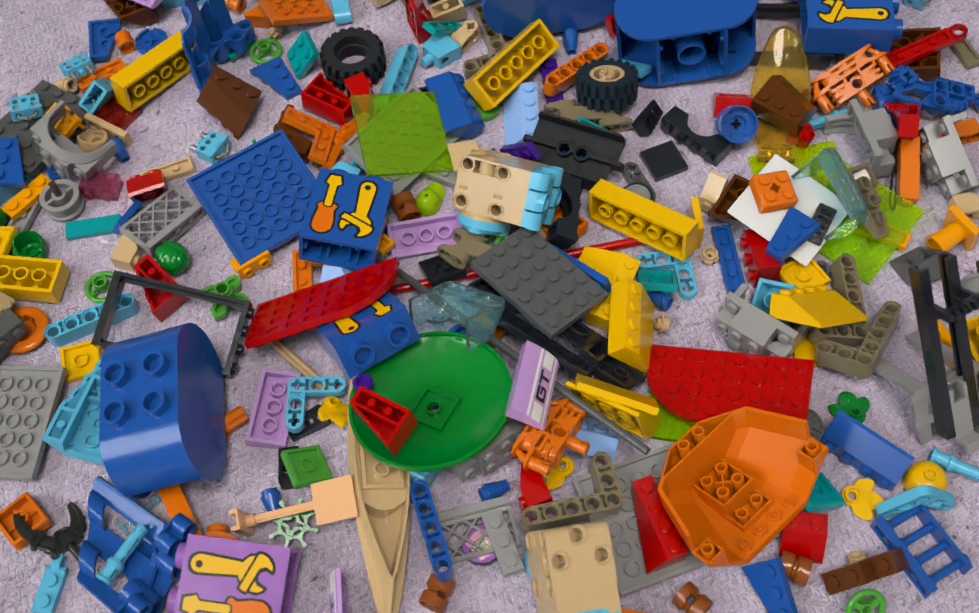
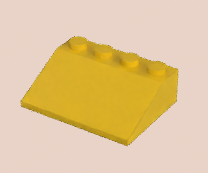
M587 246L584 247L579 261L609 278L611 285L627 277L634 279L641 263L640 260L624 253ZM611 291L606 300L584 315L585 322L608 333Z
M627 277L611 285L608 355L647 374L654 339L655 306L643 285Z
M826 285L804 286V289H780V292L771 293L769 315L776 319L817 328H826L867 321L868 318L838 292L827 289L828 286Z
M567 381L565 384L571 392L624 430L648 441L661 421L658 414L654 416L576 389L575 381Z

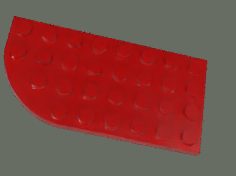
M394 257L257 304L244 345L247 350L260 348L266 343L277 342L286 336H295L301 331L313 330L319 325L331 324L337 319L353 316L357 311L380 298L396 282L400 265L398 258Z
M652 344L647 378L651 393L658 404L671 415L684 421L697 423L698 421L745 406L808 420L814 360Z

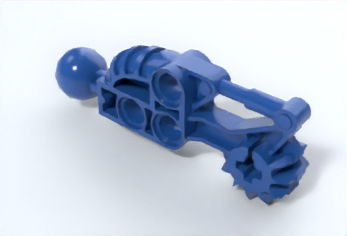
M900 65L893 69L887 80L890 83L889 88L893 89L889 96V100L893 103L900 101L908 104H921V110L927 111V113L934 116L938 114H959L966 111L971 103L975 104L976 109L979 110V93H975V86L942 77L936 78L933 82L921 81L918 78L919 73H915L914 68L910 69L908 65ZM914 93L922 95L925 98L923 100H918L910 96H906V94Z

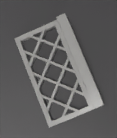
M172 186L122 225L119 230L154 258L156 256L155 250L158 246L164 245L166 241L174 242L206 216L199 201L195 202L178 188ZM173 193L179 196V199L168 200V197ZM179 204L178 210H168V205ZM181 204H190L191 207L189 209H181ZM165 205V210H155V207ZM178 214L175 220H168V215ZM152 215V221H141V218L144 216ZM155 215H165V220L155 221ZM165 225V228L161 231H154V226ZM138 226V232H129L127 229ZM141 226H152V231L141 232ZM141 236H151V239L144 243L141 241Z
M508 495L437 513L441 529L449 532L445 542L447 548L454 552L451 556L452 564L494 554L493 548L486 549L480 546L485 536L488 537L486 530L484 531L475 525L478 520L482 519L481 517L500 510L503 514L508 513L509 520L507 525L508 527L510 524L512 526V529L509 528L510 533L515 537L514 543L516 548L521 547ZM465 524L470 527L465 536L455 532L458 525ZM430 528V533L434 532L436 529ZM473 529L482 534L477 543L468 539ZM452 534L462 539L456 549L447 544ZM464 542L474 546L471 553L464 554L460 551ZM438 547L434 548V551L439 552L442 548L440 547L438 549Z

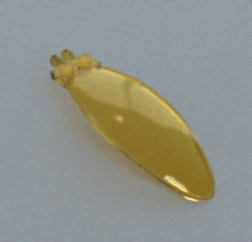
M788 25L779 26L769 36L754 74L751 88L752 99L772 75H782L811 102L808 63L801 39L793 27ZM757 116L758 129L754 136L759 145L758 162L768 163L777 154L787 162L795 164L796 146L800 141L799 134L795 136Z

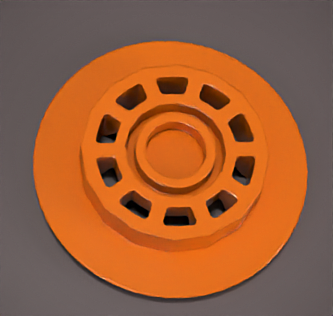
M31 306L12 310L23 321L29 331L9 352H28L36 348L45 339L44 329L49 325L48 317L42 310Z

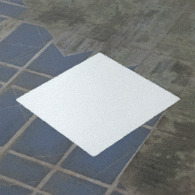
M775 154L759 174L786 170L798 198L795 209L812 218L819 203L837 210L820 246L806 241L790 255L802 265L807 266L849 213L850 208L835 193ZM749 185L727 212L770 242L788 209L761 214Z

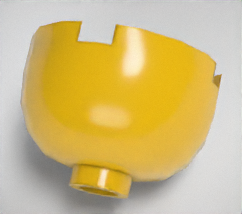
M922 460L915 462L907 468L902 477V486L906 491L921 485H931L946 491L948 478L945 471L938 464Z

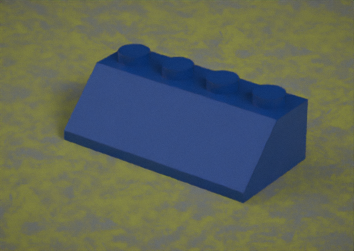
M448 71L425 79V85L446 132L473 140L485 125L482 116L478 112L476 103L463 85L465 83L464 77L459 73L456 74Z
M842 410L838 411L820 440L822 444L829 448L828 453L836 455L844 464L851 465L862 476L869 477L880 488L890 492L914 460L913 456Z

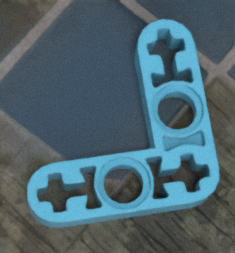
M661 251L637 255V260L646 263V265L640 263L639 269H674L680 297L684 300L695 298L697 286L690 256L683 262ZM665 258L667 263L660 264L657 262V259ZM682 271H686L689 273L690 276L687 278H683L679 275V273ZM686 284H688V290L691 291V293H687V291H685Z
M301 376L292 378L288 383L285 424L288 431L299 433L303 430L307 397H338L344 395L347 390L344 378L340 376ZM315 383L323 384L322 389L317 391L313 390L312 387ZM337 383H340L339 389H335ZM297 384L301 385L299 390H295ZM294 401L302 402V405L297 409L291 407ZM294 415H297L298 423H296V426L291 424L294 422Z
M921 485L877 504L875 509L878 517L882 515L886 519L921 504L938 511L951 510L957 504L953 494L931 485Z

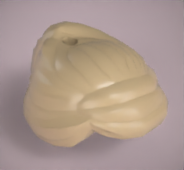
M90 129L77 136L78 147L85 153L99 149L109 139V134L105 130L94 131Z

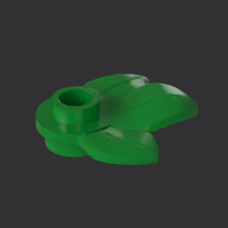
M842 391L839 395V403L828 405V409L834 416H836L839 410H842L860 423H863L866 419V412L870 409V402L866 397L857 399L853 393Z

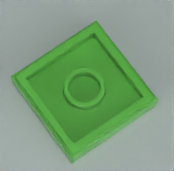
M319 445L283 450L280 454L294 489L310 487L313 483L333 479Z

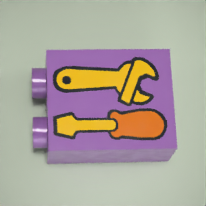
M188 534L187 543L181 542L176 551L175 566L178 569H182L179 587L173 586L168 594L167 612L291 613L301 549Z

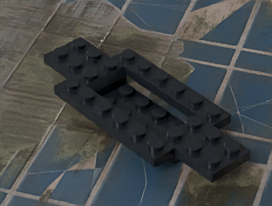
M483 278L468 284L466 291L491 308L486 317L491 319L496 325L506 329L511 335L524 341V343L528 340L547 350L558 360L559 367L565 368L575 377L577 373L588 377L595 375L600 381L630 391H634L644 383L647 376L632 366L608 355V339L589 328V336L578 335L569 328L557 335L570 342L575 348L581 349L582 353L579 357L516 316L522 313ZM576 322L571 325L577 331L587 333V330Z

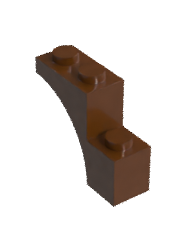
M287 104L285 110L281 112L278 123L274 125L273 133L282 129L304 163L309 164L310 160L307 157L312 140L301 136L293 126L282 122L287 107L294 108L293 105Z
M898 547L823 573L821 576L830 596L899 573L910 568L902 547Z

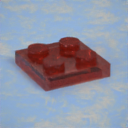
M114 95L94 116L126 130L143 113L141 107H138L134 111L129 112L117 103Z

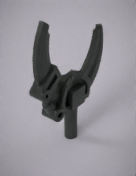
M71 501L68 503L70 525L54 532L52 537L46 536L45 532L38 529L34 531L18 514H13L15 528L20 536L29 543L31 551L34 552L39 549L44 551L43 553L50 555L51 559L56 560L60 554L69 550L79 562L80 549L76 545L82 540L86 523L84 515L77 508V505Z

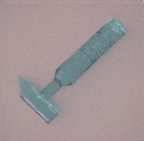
M156 495L143 507L151 511L162 501ZM117 518L116 526L127 537L130 532L126 528L132 523L128 521L123 525Z

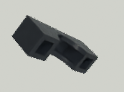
M674 106L661 118L660 129L665 134L676 139L678 143L689 148L691 152L702 157L707 163L716 167L729 155L731 143L718 134L712 136L695 134L688 127L689 114Z
M563 172L560 186L562 196L559 203L562 207L563 218H558L548 227L547 241L550 244L567 250L578 240L577 229L580 222L578 217L581 207L582 179Z

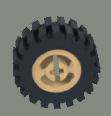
M600 58L599 61L591 60V63H584L576 72V98L578 103L581 102L583 107L587 106V109L590 110L595 108L598 112L601 110L610 112L612 109L619 111V108L626 109L628 105H633L638 97V70L635 69L634 65H630V62L626 61L623 63L621 59L614 61V58H609V60Z

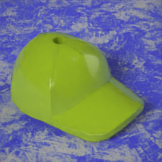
M434 182L418 193L415 200L423 216H434L440 210L445 196V189L440 183Z

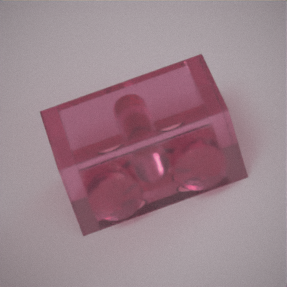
M96 172L88 180L82 177L78 188L83 197L89 200L118 201L124 183L118 173Z

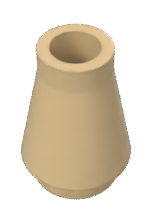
M72 77L55 80L53 85L65 93H74L78 88L77 82Z

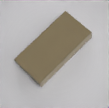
M967 39L949 46L966 70L979 67V55Z

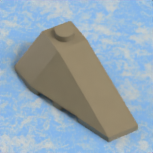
M869 163L848 168L831 177L833 187L838 196L876 240L890 235L885 213L880 210L879 203L882 202L881 196H877L875 189L878 186L877 179Z

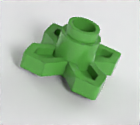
M236 274L226 278L225 282H219L215 286L209 285L202 289L203 291L249 301L246 294L238 293L242 285ZM214 303L210 310L215 321L226 318L230 307Z

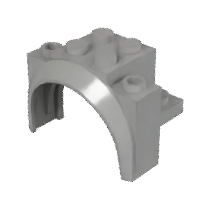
M857 99L849 100L847 112L826 116L823 127L824 134L849 133L858 136L865 152L870 153L872 156L869 158L870 162L868 163L875 177L891 174L895 165V159L892 154L899 137L898 130L894 128L891 115L887 114L885 107L869 111L868 107L863 108L862 105H859Z
M60 100L30 128L31 138L39 145L43 163L49 168H54L62 179L66 178L72 181L78 176L88 180L93 175L100 178L104 174L102 166L117 153L116 143L111 139L99 149L85 153L63 134L57 135L54 127L68 113L64 105L65 102Z
M966 111L953 116H944L937 122L924 126L918 131L920 143L923 144L920 149V162L924 165L925 175L932 184L937 183L939 185L940 192L946 198L979 186V178L977 179L954 126V124L968 117ZM959 173L960 176L957 178L953 175Z
M743 283L735 293L729 291L725 297V306L716 316L715 320L717 329L724 334H728L727 342L729 345L747 354L790 358L808 334L810 326L801 324L797 330H794L745 301V291L748 289V286ZM775 337H777L779 340L776 342H772Z
M509 417L498 437L485 450L470 460L451 467V469L462 482L472 479L476 474L486 476L488 473L495 472L506 461L514 458L511 455L512 447L526 424Z

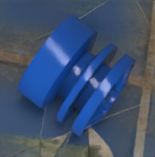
M727 106L717 115L715 129L718 135L731 143H746L757 132L758 118L755 112L747 106ZM731 122H738V126H731Z

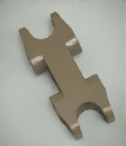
M571 99L559 100L544 105V112L576 121L581 116L612 132L620 133L632 129L633 122L631 118L617 115L630 110V105L626 109L619 108V111L612 109L610 112H605V110L598 112L595 108L590 110L587 109V106H577L576 101Z
M456 228L452 233L453 239L457 244H441L437 247L438 255L456 268L464 269L468 264L470 265L472 260L492 248V246L486 244V239L481 234Z

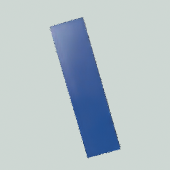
M730 225L711 227V234L714 246L718 251V262L726 293L728 294L729 291L735 293L742 283L745 284Z

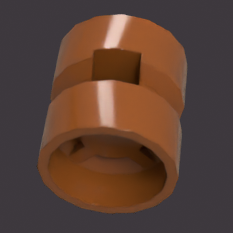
M402 191L392 197L391 205L394 211L397 212L396 216L399 222L421 218L422 213L411 191Z
M782 550L780 557L787 578H791L794 584L805 587L810 577L813 560L803 556L796 558L794 553Z
M431 573L426 583L428 589L423 590L418 602L433 612L444 613L449 603L447 597L452 596L456 583L452 580L445 583L436 580L434 573Z
M688 581L671 601L679 610H685L686 613H707L714 603L707 595H700L699 588L691 581ZM693 597L695 600L689 605L687 602Z

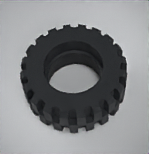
M354 27L340 29L339 32L336 33L335 31L332 33L331 37H328L321 46L320 61L325 78L331 81L334 87H338L339 90H346L344 79L361 72L364 73L366 78H370L372 85H376L379 82V78L382 79L385 74L387 62L382 40L368 29L364 30L361 27H358V29ZM350 56L365 57L357 63L348 64L342 62Z

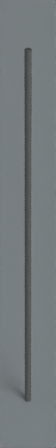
M379 253L378 262L388 260ZM399 268L398 276L518 363L519 353ZM555 380L554 389L644 455L649 453L651 448Z

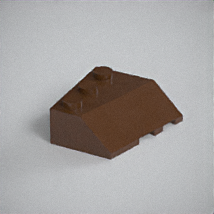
M104 0L122 22L145 26L158 21L156 8L151 9L130 0Z
M941 27L903 29L901 40H893L891 45L894 50L941 30ZM941 50L908 64L909 68H914V72L919 73L918 78L925 82H933L936 78L940 77Z
M215 65L197 102L211 116H215L225 129L228 128L238 140L262 91Z
M772 75L751 100V109L755 112L756 116L795 136H798L804 126L817 112V109L782 75Z
M734 174L708 213V216L739 221L727 211L749 186L750 180Z

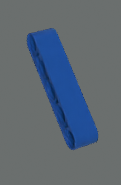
M416 480L410 486L412 501L434 576L439 582L445 583L450 581L454 575L452 561L429 486L423 480ZM424 491L422 495H416L417 492ZM426 509L431 510L427 514L421 513L423 510ZM430 528L436 529L432 533L427 532V530ZM436 547L442 548L439 552H433L432 550ZM443 566L448 567L444 572L438 571Z

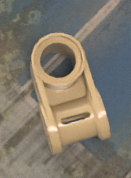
M474 20L466 21L450 37L461 45V52L463 53L480 38V34L477 31L479 26Z

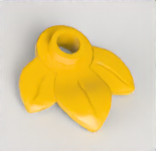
M325 397L322 403L323 406L318 409L320 421L331 419L337 426L344 428L348 418V405L343 404L337 397Z
M562 456L547 477L541 474L543 478H546L548 490L557 489L564 484L565 478L574 471V462L569 457ZM564 463H566V464H567L566 468H565V469H561V468H560L561 465L564 464Z
M865 478L859 479L854 486L845 487L841 496L846 501L845 504L851 506L853 513L863 520H872L873 514L871 510H874L875 506L884 500L880 495L872 491L874 481ZM848 494H853L855 500L850 499Z

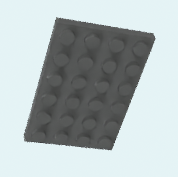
M42 80L32 89L38 93L44 113L55 102L58 103L60 100H63L64 104L72 110L71 114L75 113L83 119L81 123L83 125L86 124L84 116L87 111L78 105L81 100L80 97L70 92L65 93L57 86L45 80ZM8 112L0 119V137L18 138L24 174L33 177L45 164L42 161L43 157L40 154L39 145L31 138L30 128L42 117L33 118L31 121L13 122L11 114ZM78 126V128L72 133V135L68 139L70 140L81 129V127Z
M521 227L470 262V268L551 340L606 300L609 294L536 231L528 230L524 227Z

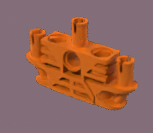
M867 44L828 69L810 83V86H814L813 103L817 102L825 115H828L829 112L831 113L836 108H840L855 97L859 98L865 108L868 107L869 109L874 106L876 102L867 92V89L880 82L885 75L888 76L895 69L886 57L888 52L874 50L870 48L872 44ZM865 53L872 54V57L868 58ZM852 83H858L860 88H854ZM819 84H823L825 88L820 90Z
M551 398L545 429L542 431L527 424L515 441L511 455L514 458L518 456V459L523 463L525 471L530 468L546 477L551 469L555 468L567 448L586 456L590 443L580 440L575 436L581 428L582 419L585 420L588 413L567 398L552 400Z

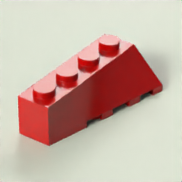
M884 102V107L890 112L897 124L898 137H902V140L917 138L922 105Z
M652 475L633 481L631 487L646 575L686 560L689 552L682 536L662 505L657 490L658 486Z

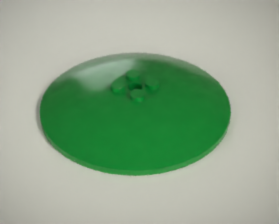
M448 331L420 333L421 339L360 373L369 374L374 382L373 392L411 410L418 420L417 425L397 455L394 456L349 404L348 413L353 433L359 444L373 458L387 466L404 471L432 472L443 470L475 457L485 450L503 430L509 418L505 416V411L512 387L510 372L501 356L493 348L477 338L462 333ZM352 387L349 402L356 393L354 387ZM431 407H439L438 410L434 412L429 411Z

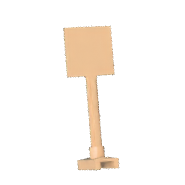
M352 475L311 484L313 500L310 502L257 515L256 513L249 514L237 508L229 510V515L236 517L237 526L231 527V531L246 537L255 535L254 526H258L259 523L312 510L315 511L317 526L359 517Z

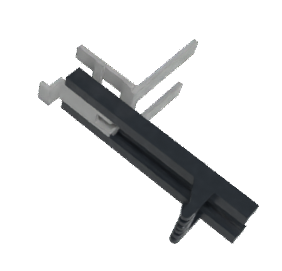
M943 251L937 255L946 308L934 304L929 269L919 270L918 265L908 268L919 330L905 337L907 341L922 349L927 380L921 382L882 358L874 371L909 392V401L912 404L914 415V429H916L918 442L921 445L933 439L931 423L935 422L936 434L947 441L954 437V441L963 446L965 453L969 455L979 450V434L973 428L979 425V389L976 373L979 372V362L972 359L966 315L973 312V310L979 309V294L961 287L957 256ZM939 319L949 324L952 348L940 341L937 322ZM944 361L954 367L945 371ZM929 396L931 399V405L933 412L930 414L928 412V406L926 401V398Z

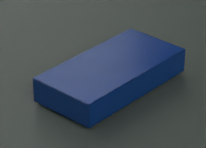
M136 199L118 220L112 230L115 234H120L119 228L137 214L142 206V202Z

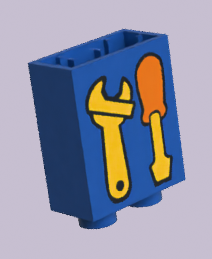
M799 0L802 52L853 54L867 44H872L870 48L889 53L892 41L901 40L903 20L895 19V15L899 11L900 0Z
M320 168L299 233V259L352 270H359L376 264L391 209L394 182L386 181L379 176L366 177L350 174L343 169L330 170Z
M389 291L367 307L357 311L353 316L343 317L331 324L325 323L313 329L321 347L350 379L421 339L406 306Z

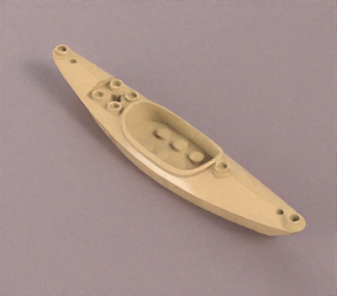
M353 377V378L350 379L348 405H349V397H350L351 390H352V387H353V384H352V383H353V380H354L355 377ZM348 413L347 445L349 475L351 474L353 478L359 517L355 518L371 594L377 613H398L403 593L409 541L410 471L387 466L369 455L356 439Z

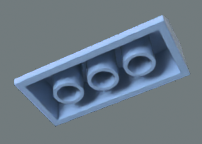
M537 82L520 83L503 99L505 145L523 143L525 134L533 136L539 120Z
M587 416L585 420L582 419L581 428L575 437L589 442L590 448L586 456L578 454L583 457H593L595 453L603 451L614 462L621 437L593 417ZM567 448V450L565 451V452H570V451L576 452V451L571 450V449H569V448Z

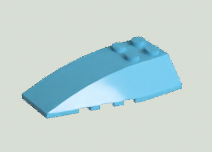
M100 359L94 365L95 368L92 372L87 373L83 378L84 381L70 392L71 395L66 401L63 400L59 405L42 439L64 456L104 466L99 445Z

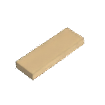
M88 112L85 114L84 119L89 128L95 131L105 130L109 134V138L117 137L127 147H130L133 143L127 131Z
M191 156L139 172L140 176L153 169L161 170L166 182L196 173Z

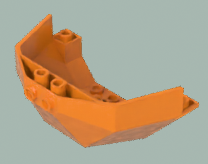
M745 406L698 421L678 441H675L668 450L657 490L664 509L696 558L708 567L746 565L806 507L829 448L811 437L808 420Z

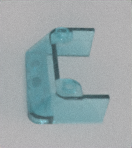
M834 148L821 150L791 176L792 179L810 177L823 168L850 217L825 236L826 241L846 237L865 223L869 215L864 198L839 153Z
M454 281L444 282L409 299V314L415 328L427 322L439 327L448 321L465 326L467 350L488 342L493 337L505 309V299L503 297Z

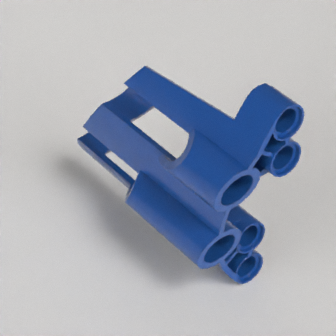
M183 0L181 11L187 23V26L181 29L182 46L190 64V72L200 93L216 62L228 59L232 49L236 53L245 52L248 49L247 42H251L256 38L250 20H241L233 24L225 0H205L200 10L197 2L200 0ZM195 43L193 50H191L190 46Z
M99 476L93 480V490H91L88 497L87 513L90 526L87 541L84 540L79 551L80 570L77 575V581L113 613H161L167 593L173 582H176L181 576L182 569H178L175 566L177 548L181 542L187 543L188 534L195 533L197 524L180 512L167 524L136 501L122 495L115 486ZM106 505L133 523L135 527L138 523L149 530L125 562V569L120 571L128 580L120 593L95 577L97 558L100 557L107 562V559L113 557L124 543L123 539L104 525Z

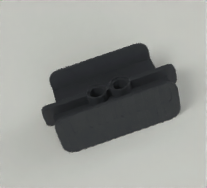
M541 111L538 114L539 120L533 136L525 134L523 137L524 142L532 141L542 155L534 162L563 168L565 173L582 179L581 188L588 191L600 179L607 181L610 170L623 172L624 164L619 162V158L623 148H625V137L617 132ZM564 148L569 149L567 153L560 152ZM581 153L586 154L584 158H578L577 156Z

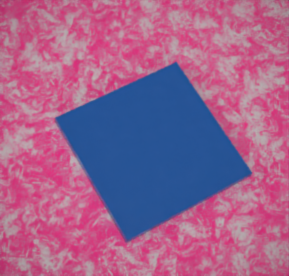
M280 129L186 179L233 256L239 265H242L264 251L268 250L271 252L299 236L316 179L284 131Z

